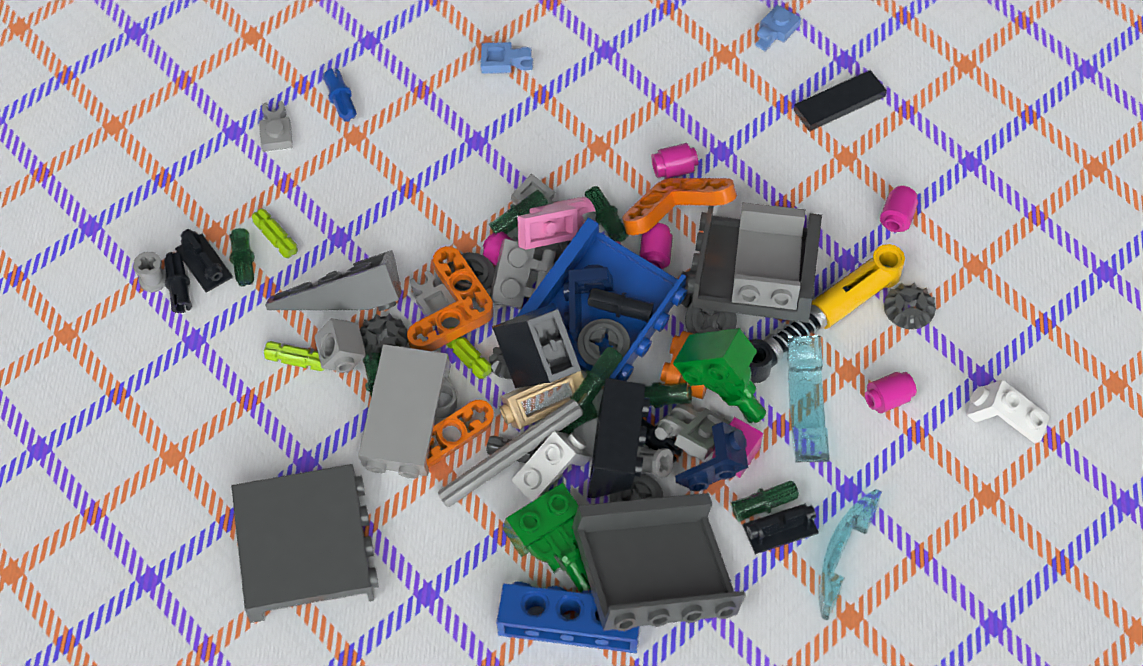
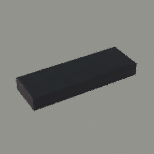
M868 70L794 104V112L810 132L886 97L887 90L874 73Z

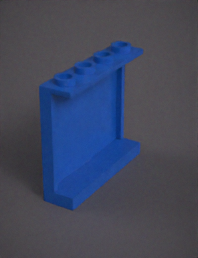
M588 217L516 317L554 303L559 309L564 323V313L569 312V301L566 302L564 297V282H569L568 270L584 269L588 265L607 267L613 278V291L608 292L622 295L624 292L627 297L654 303L651 319L646 323L645 321L623 315L618 318L615 313L588 306L590 293L581 294L582 329L594 320L611 319L620 323L628 332L630 349L620 363L614 366L612 370L609 368L597 370L594 366L586 364L578 352L577 342L574 341L570 332H567L581 370L604 384L606 378L627 381L634 370L632 364L638 356L642 358L648 352L652 344L650 340L656 330L661 332L670 318L668 313L673 305L678 307L684 300L688 292L685 289L686 276L681 274L679 279L663 271L600 233L599 223ZM605 334V338L602 339L601 343H595V345L599 346L600 355H603L606 348L614 347L609 345L608 334Z

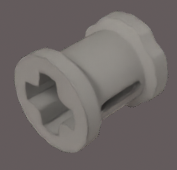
M143 252L134 259L133 269L139 276L141 288L146 292H157L163 289L167 279L165 271L161 268V258L154 252Z
M645 444L644 447H638L637 456L643 457L641 473H653L657 478L668 477L673 468L672 452L666 448L658 450L649 449Z

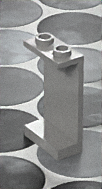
M742 202L732 303L797 310L801 281H799L801 245L806 209Z
M383 344L358 454L362 466L366 467L368 471L374 473H385L386 470L396 471L399 475L406 478H418V475L428 476L429 468L426 460L444 377L449 378L451 368L448 354Z

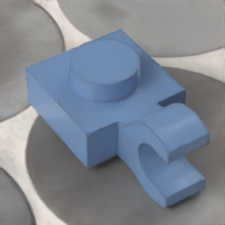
M777 4L761 21L760 30L757 32V36L760 39L756 42L755 46L766 51L776 39L784 43L800 26L801 17Z
M511 42L482 43L481 72L482 74L511 73L512 66L524 71L532 70V49L529 47L512 49Z

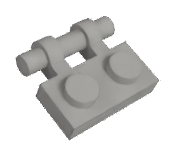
M503 239L490 292L492 302L521 309L523 299L531 297L553 267L556 252L544 249L542 259L539 261L533 259L535 248L525 250L518 247V242ZM530 270L539 272L535 289L526 287Z
M685 402L675 406L671 410L670 415L663 417L659 421L655 430V436L660 440L672 436L677 437L674 445L683 449L688 455L704 461L714 450L712 426L720 422L727 424L731 422L707 408L699 413L694 410L693 404Z

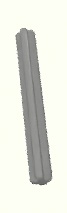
M574 399L569 400L440 489L438 492L440 499L447 507L461 500L542 444L553 431L559 432L581 417L583 411Z

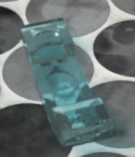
M788 336V389L795 462H829L828 430L825 427L822 385L821 336Z
M878 489L866 494L849 509L830 539L819 582V607L821 617L825 620H829L844 581V577L834 573L853 529L864 534L867 533L879 506L882 491Z

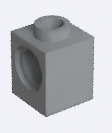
M331 318L314 335L321 368L349 373L366 356L358 323Z

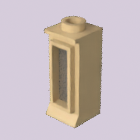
M579 371L551 383L521 387L500 396L503 405L500 406V412L507 425L511 423L512 427L520 430L522 427L545 418L571 399L580 403L591 399L583 375Z

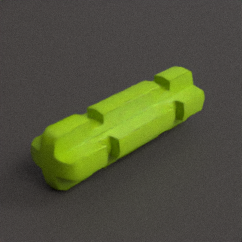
M260 208L257 212H254L252 214L253 223L258 229H262V233L275 248H279L278 251L284 258H290L292 255H295L298 251L297 244L291 237H287L288 234L275 219L270 218L271 215L268 211Z
M459 337L446 344L450 349H454L452 352L469 369H473L472 373L478 379H484L492 372L491 364L484 357H480L481 353L465 337Z
M268 341L264 348V356L267 360L278 362L281 359V363L303 368L311 366L310 369L324 371L321 368L318 351L310 353V349L284 344L282 347L281 343Z

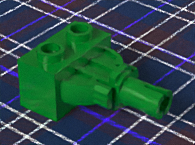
M735 328L690 334L673 362L683 379L690 386L704 385L709 390L717 393L727 405L737 406L749 423L760 422L765 417V408L753 395L757 388L751 380L752 372L749 367L757 350L742 330Z
M561 483L506 517L503 530L521 557L530 553L537 560L548 563L554 573L558 572L559 569L565 571L581 593L582 591L591 590L572 528L579 505L564 483Z

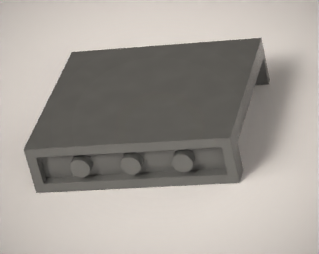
M709 206L707 213L702 212L699 231H704V233L698 232L695 251H699L700 254L694 253L691 272H696V275L690 274L687 292L693 294L692 307L809 323L822 215L810 213L808 228H803L799 274L801 284L797 310L731 302L740 219L713 216L714 206Z
M353 464L231 485L244 607L250 623L264 621V611L367 593L369 602L374 601L372 588L379 587L376 567L369 568L368 557L374 556L371 536L365 537L363 526L370 525L367 506H360L359 496L365 495L362 475L355 476Z
M709 493L578 506L572 528L604 631L614 629L626 631L633 627L648 625L659 627L667 623L682 621L693 623L700 619L716 617L727 619L738 614L745 598V592H734L708 519L712 507Z

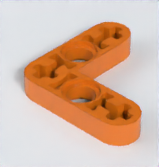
M669 178L655 184L623 215L622 220L626 233L629 235H639L649 231L675 205L718 206L728 204L737 197L733 180L728 178Z
M445 246L439 248L433 255V264L436 274L456 302L415 322L409 327L407 338L412 349L434 351L486 324L493 317L494 309L491 297L461 253L454 247ZM447 259L449 262H453L455 272L451 273L448 264L442 261ZM460 280H467L472 283V286L465 291L457 290L454 287ZM475 297L476 303L480 308L484 307V311L479 312V310L474 309L471 299ZM454 317L460 321L458 326L452 329L442 326V322L446 318ZM433 326L437 327L439 335L436 334V330L433 331ZM422 334L424 337H428V340L423 342L421 339H417V335Z
M474 400L433 427L432 436H436L438 445L431 449L430 458L426 460L428 468L464 446L491 426L494 411L488 402ZM473 410H476L478 413L484 411L486 413L484 422L482 423L477 419L470 423L468 429L471 432L468 433L465 423L471 420ZM448 426L457 427L461 433L460 439L455 442L445 440L442 435L443 429ZM432 436L430 446L434 444L435 440Z

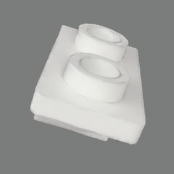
M1004 380L980 386L973 392L970 398L971 404L967 412V416L973 421L979 422L998 415L1033 443L1041 442L1049 421V415Z
M553 431L514 476L513 483L531 502L550 488L570 464L584 467L592 456L584 449L587 444L573 432L567 434Z

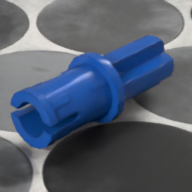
M335 68V76L334 70L329 69L323 74V80L329 90L328 98L335 105L339 117L344 122H349L357 114L351 100L352 92L345 85L341 71Z

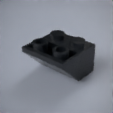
M554 303L492 326L515 388L551 383L581 371L559 309Z

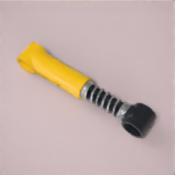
M891 244L879 246L874 251L871 259L812 300L809 323L790 321L789 324H784L783 329H777L776 334H771L764 340H749L757 350L753 360L761 361L760 363L751 362L749 365L752 372V382L761 383L765 381L770 375L771 368L778 363L779 359L783 358V353H790V348H796L798 342L803 343L804 338H810V333L816 334V329L830 328L883 288L897 285L900 281L905 262L903 251Z

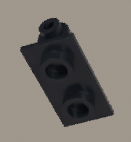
M191 229L184 230L181 233V245L176 247L175 250L182 255L184 263L206 293L233 278V275L202 233L198 235L196 231Z
M806 503L742 524L755 555L819 534L813 521L816 518L815 510L812 505L807 506Z

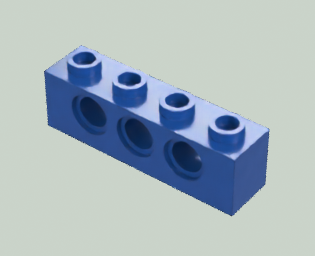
M525 582L503 583L496 622L498 636L637 653L640 627H633L626 631H619L617 629L604 631L602 624L597 621L599 614L591 590L577 593L569 592L558 586H549L545 589L532 587V585ZM536 606L544 609L538 615H532L527 612L530 608ZM567 611H575L579 614L575 619H566L562 615Z

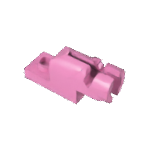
M578 197L530 208V214L518 216V247L527 250L572 240L586 221L582 215L595 211L594 205L588 198Z

